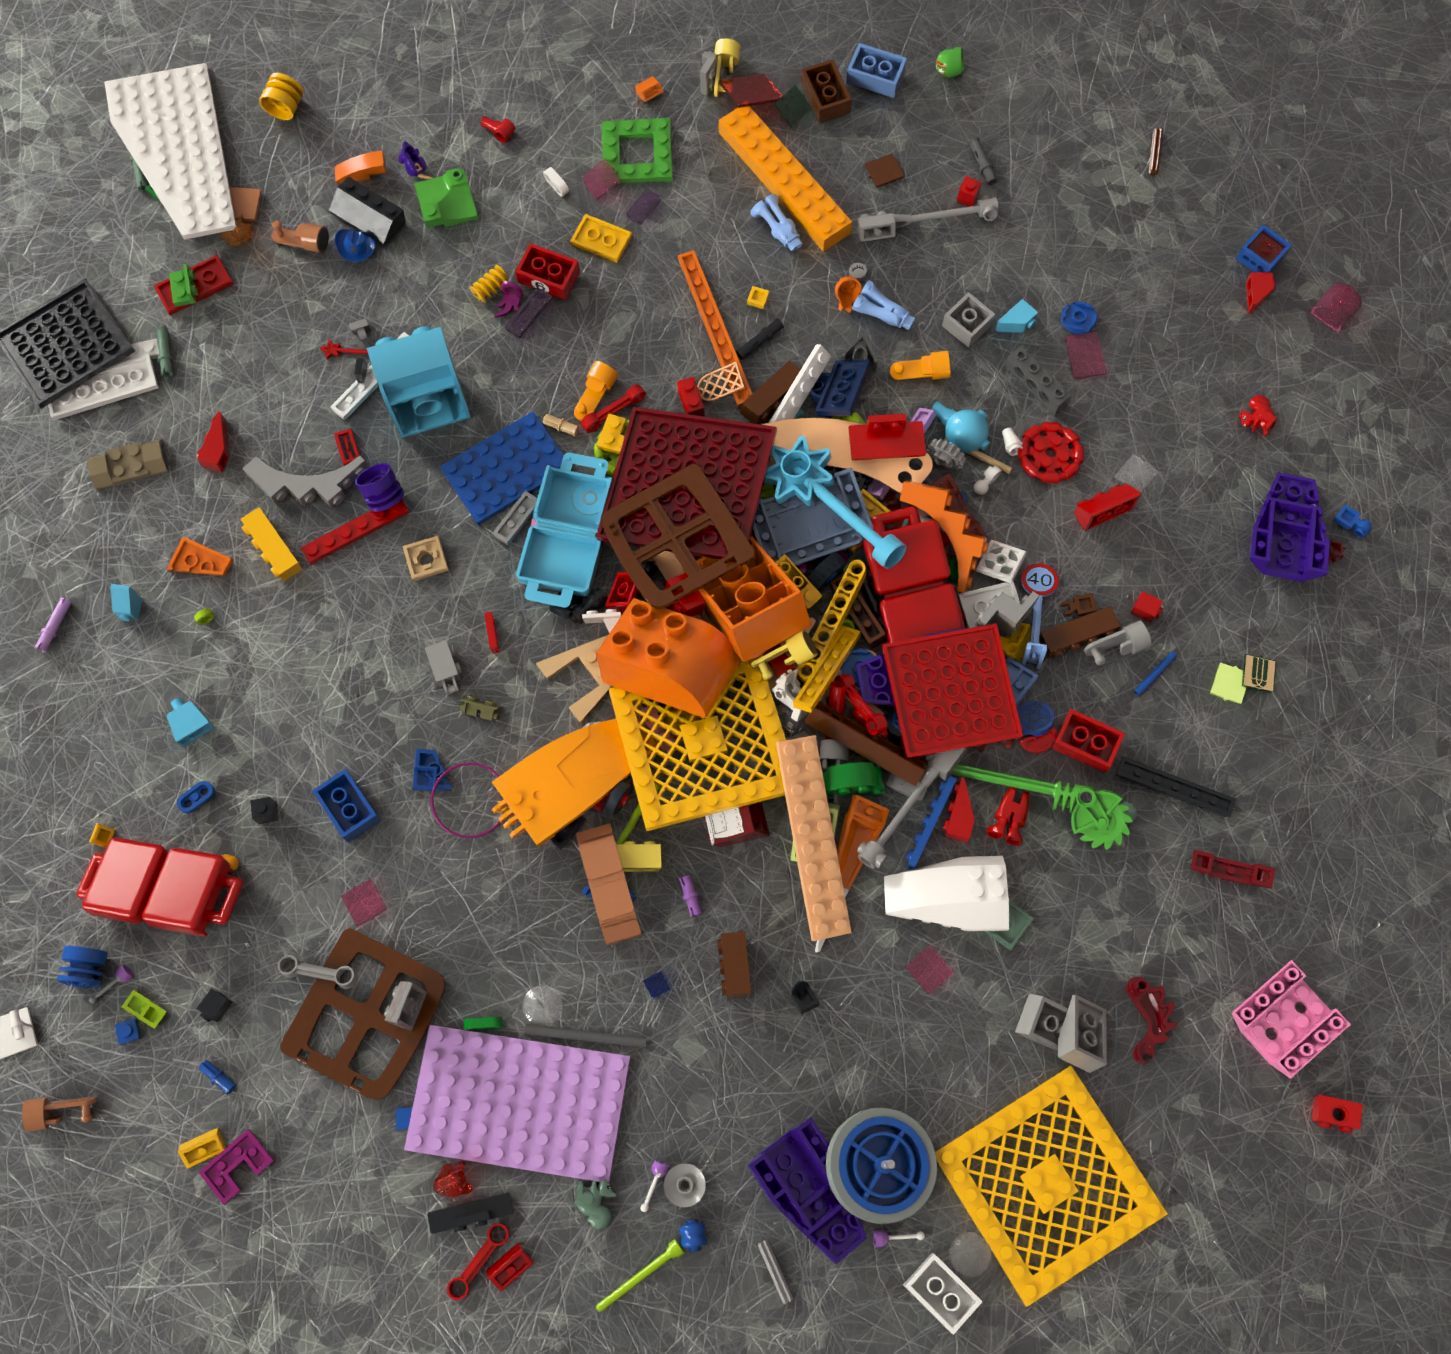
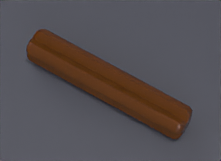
M1155 128L1153 132L1149 164L1150 175H1157L1159 171L1163 139L1162 128Z

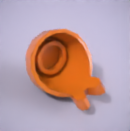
M845 276L835 286V294L839 301L838 308L840 311H843L845 308L850 313L852 311V304L861 294V283L855 277Z

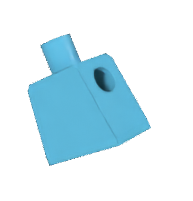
M176 698L171 702L174 710L167 714V718L174 739L180 746L184 747L214 729L212 723L191 701L184 704L181 698Z

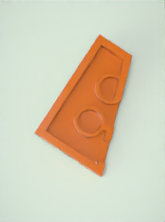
M183 536L166 570L226 576L233 559Z

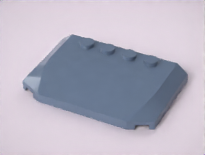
M852 467L834 473V476H832L834 485L825 488L874 530ZM815 494L813 495V503L810 506H807L797 495H794L782 504L776 502L775 496L764 500L762 498L759 501L753 525V531L758 544L774 562L786 554L796 567L831 555L834 552H840L857 546L865 539Z

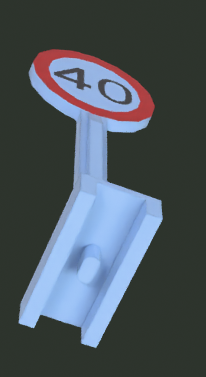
M1042 563L1027 566L1021 576V585L1024 590L1029 594L1034 591L1039 595L1033 608L1031 642H1028L1021 664L1023 666L1026 663L1036 664V669L1039 670L1047 652V645L1039 643L1042 598L1052 595L1059 583L1055 570Z

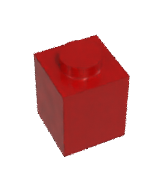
M965 176L959 188L956 202L969 207L974 206L979 196L982 182Z
M1141 591L1131 610V614L1152 623L1154 618H1159L1163 610L1160 607L1163 601Z

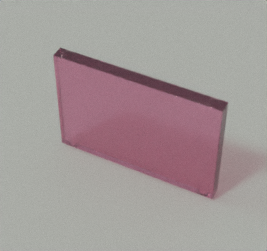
M1097 332L1065 336L1074 379L1106 375Z

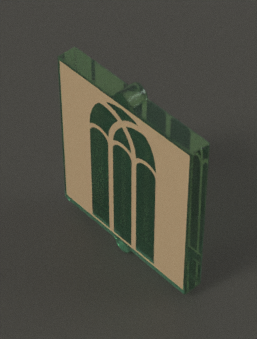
M1245 654L1242 687L1255 689L1256 692L1260 690L1273 693L1276 660L1263 658L1262 655Z

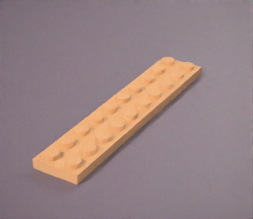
M816 735L776 742L811 940L818 941L852 933Z

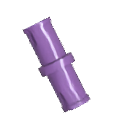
M691 875L679 878L684 893L683 899L687 902L690 917L703 914L697 898L699 894L695 891Z

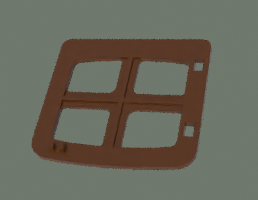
M696 464L680 470L610 508L604 513L601 521L607 538L623 568L642 596L655 608H665L672 605L682 597L703 588L730 573L733 569L750 562L755 557L754 549L701 468ZM685 487L696 498L705 510V513L683 526L675 527L659 503V500L677 489ZM645 508L660 530L661 537L637 551H632L622 533L619 522ZM709 526H715L727 548L728 554L719 561L701 569L686 546L685 541ZM665 550H671L685 570L688 578L666 590H659L644 571L641 564ZM735 558L736 563L729 567L725 565V563ZM683 588L684 591L676 596L672 594V592Z
M349 928L342 932L323 967L338 969L342 966H349L359 953H364L384 963L385 968L366 1002L359 1003L337 992L335 988L338 984L336 982L317 978L280 1044V1050L285 1055L365 1097L379 1100L390 1094L420 1045L445 991V980L437 971ZM400 973H404L426 985L425 991L427 994L412 1031L384 1021L385 1016L380 1012L386 996ZM326 1005H330L352 1016L354 1019V1025L334 1059L326 1057L309 1046L314 1028ZM371 1028H375L400 1042L387 1067L380 1077L374 1081L351 1070L349 1067L366 1033ZM302 1049L311 1053L308 1060L299 1056ZM356 1077L365 1081L362 1088L353 1084Z

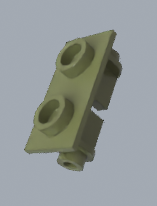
M467 695V697L460 699V701L465 702L460 706V711H463V714L477 716L478 710H481L480 718L493 721L499 717V713L496 710L501 709L502 706L497 705L496 701L478 700L479 697Z

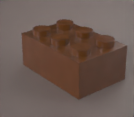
M833 59L801 69V84L819 123L851 113L852 99Z
M745 931L722 933L721 939L717 940L719 955H723V960H719L720 973L725 975V980H721L722 994L727 995V1000L751 998Z

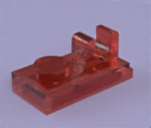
M888 492L883 500H881V503L890 511L901 509L900 494ZM902 520L885 524V529L901 528Z

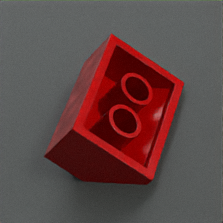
M1127 483L1122 486L1116 485L1106 493L1100 492L1096 494L1091 500L1087 501L1085 499L1080 501L1074 514L1085 532L1133 510L1142 494Z

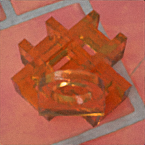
M239 215V219H235L238 225H236L234 230L219 233L227 245H241L242 240L252 239V224H244L243 215Z

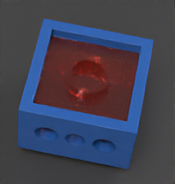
M1263 224L1241 248L1236 260L1253 272L1271 273L1286 257L1292 244Z

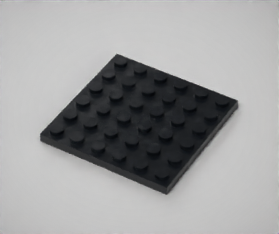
M86 278L0 329V347L41 409L135 352V349Z

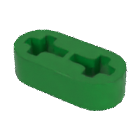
M502 1017L464 1019V1030L466 1031L503 1028Z

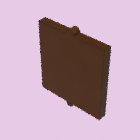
M893 153L865 163L869 178L872 179L876 188L904 178V174L900 169V163H897Z

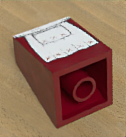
M762 801L703 817L708 826V839L712 846L724 847L770 836Z

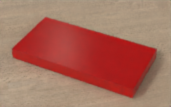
M218 255L190 268V270L193 269L196 280H193L198 291L196 303L233 285ZM170 278L154 285L169 315L195 304L174 306Z

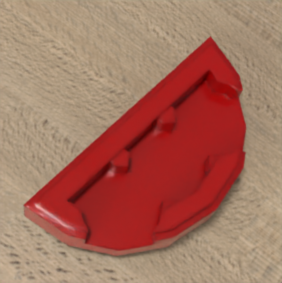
M1052 727L1049 732L1041 736L1032 735L1019 741V744L1030 753H1045L1051 749L1056 740V728Z

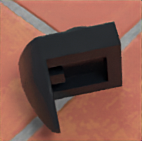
M798 981L793 986L791 998L801 1014L819 1006V1001L809 983Z

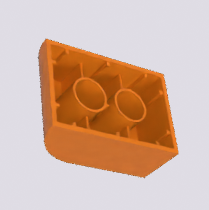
M750 536L749 543L755 552L754 559L699 589V592L706 601L704 612L714 626L729 639L733 650L743 662L762 656L766 650L812 626L801 591L752 536ZM702 557L696 560L701 569H704L720 559ZM729 561L725 565L729 567L736 562Z
M635 598L630 602L596 652L603 683L703 718H707L741 662L740 657L733 650L729 639L714 626L703 620L666 608L652 607L649 603Z

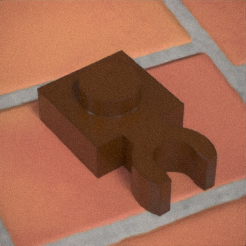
M1092 593L1073 597V602L1066 600L1061 603V607L1067 606L1070 609L1063 613L1065 617L1072 615L1073 612H1076L1077 617L1097 611Z

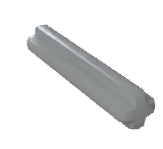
M764 1240L758 1244V1247L780 1298L786 1304L793 1300V1296L769 1241Z

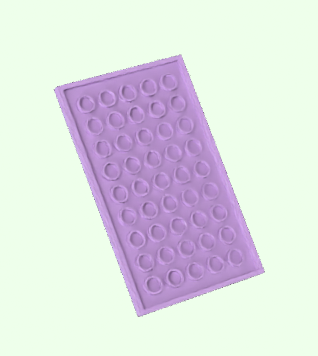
M429 1025L404 1150L597 1182L602 1180L610 1182L631 1057Z

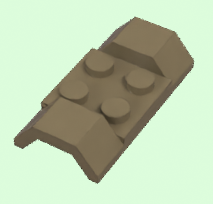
M162 439L146 443L138 442L89 457L87 459L89 475L95 489L100 490L168 472L162 453Z

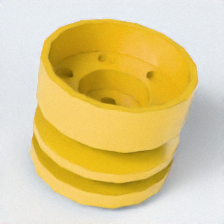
M273 73L270 75L266 88L260 96L259 103L271 116L281 120H291L297 110V105L303 97L304 90L292 77L282 73Z

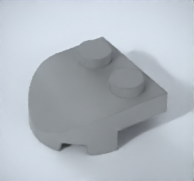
M705 51L702 54V69L700 70L701 94L706 96L710 90L714 89L717 70L716 53L711 51Z

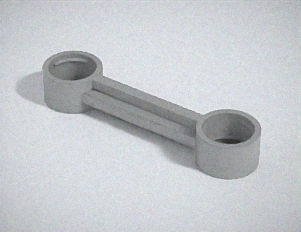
M285 955L278 962V970L287 978H293L299 974L334 981L343 989H350L357 982V974L349 966H342L338 969L301 963L292 955ZM289 961H295L294 969L290 972H284L285 964ZM343 973H352L350 981L340 983V977Z

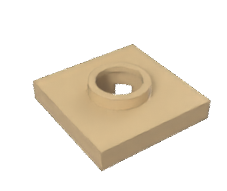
M439 536L402 546L413 582L449 571ZM424 555H431L434 559L432 563L430 562L424 566L421 565L420 560Z

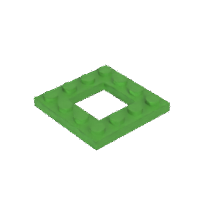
M670 118L602 121L604 184L673 181ZM654 138V163L620 164V139Z

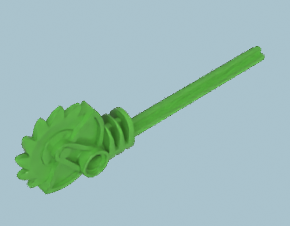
M957 764L951 772L952 775L1052 795L1055 798L1054 810H1056L1058 805L1062 806V811H1064L1065 807L1070 808L1071 813L1073 808L1071 817L1074 834L1079 832L1084 834L1080 838L1081 841H1093L1092 848H1097L1104 843V848L1108 850L1114 840L1118 845H1121L1122 833L1130 834V830L1125 822L1131 823L1133 820L1128 814L1124 813V811L1129 809V806L1118 804L1123 797L1115 792L1095 790L1089 785L1075 784L1073 788L1070 787V783L1063 786L1062 781L1053 784ZM1089 792L1092 795V799L1085 801L1081 798V794Z

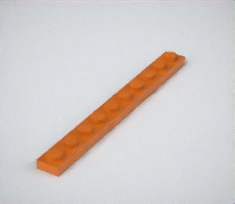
M692 250L678 255V261L721 368L734 362L738 364L745 388L732 395L737 408H740L742 403L752 395V391L695 251ZM724 371V375H725V378H726V379H727L729 373L726 372V371ZM732 374L729 380L734 382L737 376ZM728 382V385H729V388H730V389H731V387H732L733 384Z

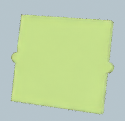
M1220 662L1210 694L1221 697L1224 701L1230 700L1241 704L1247 688L1244 685L1245 671L1238 669L1237 666L1232 667Z

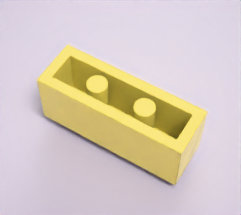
M634 841L616 844L624 872L660 871L661 844H655L654 841H646L644 844H636Z

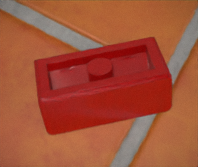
M517 1243L486 1270V1274L490 1281L502 1292L534 1262L523 1247Z

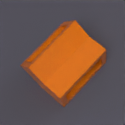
M654 76L635 86L637 95L645 102L663 93L660 82Z

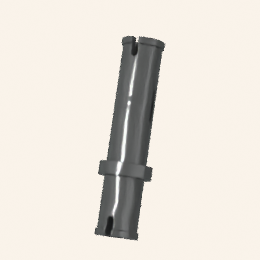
M972 138L969 141V145L980 166L979 170L981 174H984L988 185H995L998 182V178L993 171L994 166L989 162L979 138Z

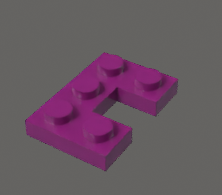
M247 1129L198 1172L223 1205L229 1203L242 1191L230 1174L244 1161L247 1162L256 1175H260L275 1162L274 1158L251 1129Z

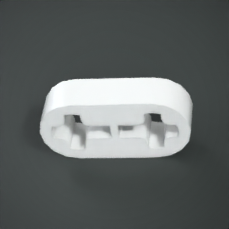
M552 167L543 172L546 181L561 197L569 193L567 184Z

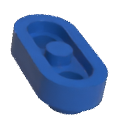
M207 781L197 783L178 798V809L186 814L195 812L214 797V786ZM204 790H208L206 795H203ZM191 801V806L187 807V803Z

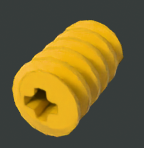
M495 265L494 269L489 270V274L485 273L484 278H479L478 282L473 283V287L469 286V289L479 301L487 303L485 297L491 299V292L496 295V288L502 290L501 284L508 277L500 266Z

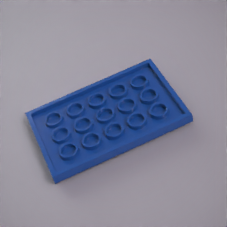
M532 411L439 467L477 525H480L515 504L525 491L531 494L540 489L546 466L551 465L553 468L560 469L564 455Z

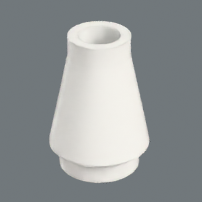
M1006 428L1002 431L1006 452L1010 456L1018 455V448L1023 449V443L1013 432L1012 428Z

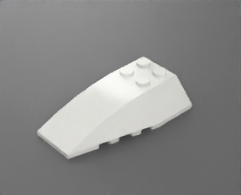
M1003 856L960 857L884 876L886 915L910 920L913 918L919 919L925 923H938L949 928L951 926L958 927L964 931L1009 930V898L1006 865Z

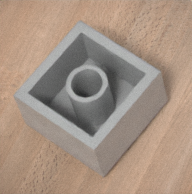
M968 292L944 315L942 326L969 348L993 325L996 314Z

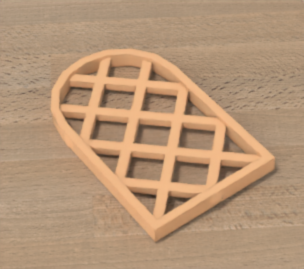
M737 362L706 374L700 379L697 386L701 398L708 402L719 400L745 388ZM724 371L729 373L727 379L722 377ZM732 374L737 376L734 382L729 380ZM713 376L718 378L716 383L711 382ZM720 379L725 381L723 387L718 385ZM702 382L707 383L704 389L701 388ZM728 382L733 384L730 390L725 388ZM709 384L714 386L712 391L707 390ZM716 387L721 389L719 395L714 393ZM705 392L710 394L708 399L703 397Z

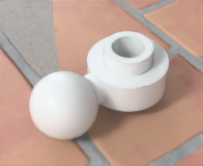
M990 466L984 473V480H979L974 484L975 493L978 495L987 493L988 485H991L999 477L1002 470L997 466Z

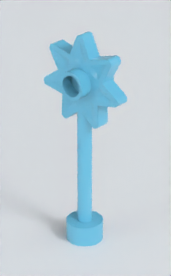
M804 436L798 438L791 451L773 446L772 455L776 464L767 469L764 483L777 485L775 499L778 504H782L794 495H797L807 506H810L813 503V495L815 494L875 547L872 558L882 567L890 569L902 559L907 549L903 542L893 534L882 538L825 488L834 485L832 475L823 469L831 460V453L828 448L809 451Z

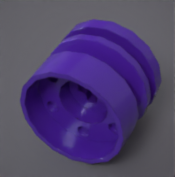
M387 463L373 465L361 472L355 479V484L360 493L364 495V500L371 511L379 512L389 509L404 497L405 492L400 486L399 481L396 480V475L391 466Z

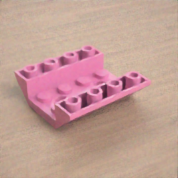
M1292 960L1232 1012L1241 1033L1270 1065L1289 1078L1297 1074L1351 1025L1336 1008L1330 1010L1304 982L1303 979L1306 975ZM1297 1002H1301L1305 1006L1304 1013L1296 1011L1295 1004ZM1267 1028L1275 1031L1276 1036L1273 1040L1266 1036Z

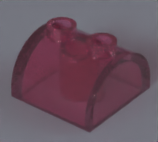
M1334 283L1309 312L1339 333L1360 309L1362 300L1358 292L1345 283Z

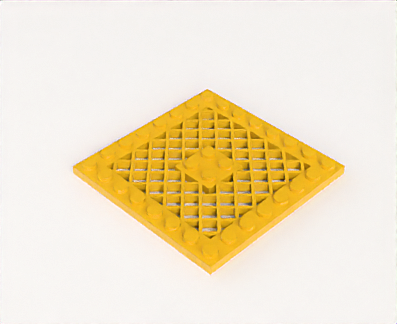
M760 657L746 662L741 660L707 718L692 714L689 721L681 717L684 712L683 710H679L676 715L669 711L672 706L667 705L664 709L657 705V701L652 703L649 701V698L621 688H608L646 831L785 795L776 742L785 741L786 738L768 681L762 678L763 674L759 666L753 668L751 665L753 661ZM735 680L744 683L740 689L732 686ZM747 686L749 688L750 694L744 692ZM728 691L737 694L734 700L725 697ZM740 697L749 700L746 706L737 703ZM722 701L730 705L727 711L719 708ZM642 703L649 706L646 713L638 710ZM752 703L754 704L755 711L749 709ZM734 707L742 711L739 717L730 714ZM653 710L661 713L658 720L650 716ZM715 712L723 716L720 722L718 716H713ZM746 713L754 717L751 723L742 720ZM636 715L642 717V720L639 724ZM665 716L673 719L670 726L662 722ZM727 718L735 722L732 728L724 725ZM647 720L654 724L651 730L643 727ZM757 720H759L761 729L754 726ZM677 722L682 723V725H679L680 731L674 728ZM739 724L747 728L744 735L735 731ZM658 727L666 730L663 736L655 733ZM722 730L728 733L725 739ZM751 730L760 734L756 741L748 737ZM641 732L647 735L644 741ZM670 733L678 736L675 743L667 740ZM732 735L740 739L737 746L729 742ZM763 737H764L766 746L760 743V741L762 740ZM651 738L659 741L655 748L648 745ZM682 739H683L685 748L679 746V744H680V742H681ZM744 741L753 745L749 752L741 748ZM663 744L671 747L668 754L660 751ZM727 747L734 750L730 757L725 755L728 753ZM756 748L765 752L761 758L753 755ZM645 749L652 752L649 758H647ZM675 750L683 753L680 760L671 757ZM737 753L746 756L742 763L734 760ZM768 754L770 756L772 764L765 761ZM656 755L664 758L661 765L652 762ZM687 756L689 763L694 762L692 767L683 763ZM713 757L711 762L706 760L707 758ZM718 758L727 761L723 768L715 765ZM749 759L758 763L755 769L746 766ZM668 761L676 765L672 772L664 768ZM699 762L708 766L704 773L696 770ZM730 764L739 768L736 774L727 771ZM762 765L770 769L767 776L758 772ZM650 766L657 770L654 776H652ZM680 767L688 771L685 778L677 775ZM711 769L719 772L716 780L708 776ZM743 770L751 774L747 781L739 777ZM661 772L669 776L665 783L657 779ZM692 774L700 777L697 784L689 781ZM723 775L732 779L728 786L720 782ZM755 776L760 778V780L753 781ZM673 779L681 782L678 789L669 786ZM704 780L713 784L709 791L701 787ZM736 781L741 784V785L733 786ZM655 784L662 787L658 794ZM685 785L693 788L690 796L681 792ZM716 787H719V788L722 789V790L714 791ZM666 790L674 794L670 801L662 797ZM697 791L702 793V795L695 796ZM678 796L683 798V800L676 801Z
M1072 1066L1067 1067L935 1152L937 1164L1025 1307H1028L1168 1214ZM1065 1095L1068 1101L1061 1100L1060 1098ZM1054 1102L1052 1112L1042 1110ZM1058 1103L1069 1105L1067 1116L1056 1114ZM1072 1108L1074 1109L1080 1120L1071 1117ZM1037 1113L1035 1124L1025 1121ZM1041 1114L1051 1116L1050 1127L1039 1125ZM1055 1118L1066 1120L1064 1131L1054 1129ZM1070 1121L1080 1123L1079 1134L1068 1132ZM1019 1125L1018 1135L1008 1133V1131ZM1024 1125L1034 1127L1032 1138L1022 1136ZM1084 1126L1092 1138L1083 1136ZM1038 1128L1049 1131L1047 1142L1036 1140ZM1053 1132L1063 1135L1061 1146L1051 1143ZM1002 1136L1000 1146L990 1144L991 1142ZM1006 1136L1017 1138L1015 1150L1004 1147ZM1067 1136L1078 1138L1076 1150L1065 1147ZM1021 1140L1031 1142L1029 1153L1019 1151ZM1082 1140L1092 1142L1090 1153L1080 1151ZM1035 1143L1046 1146L1044 1157L1033 1155ZM1096 1145L1103 1156L1095 1155ZM985 1147L983 1157L972 1155ZM989 1147L999 1149L997 1161L987 1158ZM1050 1147L1060 1149L1059 1159L1055 1154L1048 1157ZM1003 1151L1014 1153L1012 1165L1001 1162ZM1065 1151L1075 1153L1073 1164L1063 1162ZM1018 1154L1029 1157L1027 1168L1016 1166ZM1079 1154L1090 1157L1088 1168L1077 1166ZM967 1158V1163H966V1168H965V1166H964V1164L962 1163V1161ZM971 1158L982 1161L980 1172L969 1170ZM1033 1158L1042 1160V1162L1031 1168ZM1094 1158L1104 1160L1102 1172L1092 1170ZM986 1162L997 1164L995 1176L984 1173ZM1108 1163L1116 1175L1107 1173ZM1000 1166L1011 1168L1009 1180L999 1177ZM1063 1166L1072 1168L1071 1178ZM1015 1169L1025 1172L1019 1176L1023 1183L1013 1181ZM1077 1169L1087 1172L1085 1183L1075 1181ZM969 1173L979 1175L978 1185L975 1184ZM1091 1173L1102 1176L1100 1187L1089 1185ZM983 1177L994 1179L992 1191L981 1188ZM1106 1177L1116 1179L1114 1191L1104 1188ZM998 1181L1008 1183L1006 1195L996 1192ZM1120 1183L1128 1194L1119 1192ZM1012 1184L1023 1187L1021 1199L1010 1196ZM1075 1185L1084 1187L1082 1198L1072 1196L1079 1192ZM1089 1188L1099 1190L1097 1202L1087 1200ZM1027 1190L1035 1202L1025 1200ZM981 1192L991 1194L989 1205ZM1103 1192L1114 1194L1112 1206L1102 1204ZM995 1196L1005 1198L1003 1210L993 1208ZM1118 1196L1128 1198L1127 1210L1116 1207ZM1067 1199L1065 1210L1055 1208ZM1071 1199L1082 1202L1080 1214L1069 1211ZM1009 1200L1020 1202L1018 1214L1007 1211ZM1134 1202L1136 1207L1132 1209V1203ZM1024 1203L1035 1206L1033 1218L1022 1215ZM1086 1203L1096 1206L1095 1217L1084 1215ZM1101 1207L1111 1209L1109 1221L1099 1219ZM1039 1209L1042 1214L1049 1211L1048 1221L1037 1219ZM993 1211L1003 1213L1001 1224ZM1054 1211L1064 1213L1062 1225L1052 1223ZM1116 1211L1126 1213L1114 1221ZM1007 1215L1017 1217L1015 1229L1005 1227ZM1068 1215L1079 1217L1077 1229L1067 1227ZM1021 1218L1032 1221L1030 1233L1019 1230ZM1083 1218L1094 1221L1092 1233L1081 1230ZM1036 1222L1047 1225L1045 1237L1034 1234ZM1098 1222L1108 1224L1097 1232ZM1051 1226L1061 1228L1060 1240L1049 1238ZM1005 1230L1014 1232L1013 1243ZM1066 1230L1076 1232L1074 1244L1064 1242ZM1018 1234L1029 1236L1027 1248L1016 1246ZM1081 1234L1091 1236L1079 1244ZM1033 1237L1044 1240L1042 1252L1031 1249ZM1048 1241L1059 1244L1057 1256L1046 1253ZM1063 1245L1073 1247L1061 1256ZM1016 1249L1026 1251L1025 1262ZM1030 1253L1041 1255L1039 1268L1028 1265ZM1045 1257L1056 1259L1044 1267ZM1029 1269L1037 1270V1272L1032 1275Z

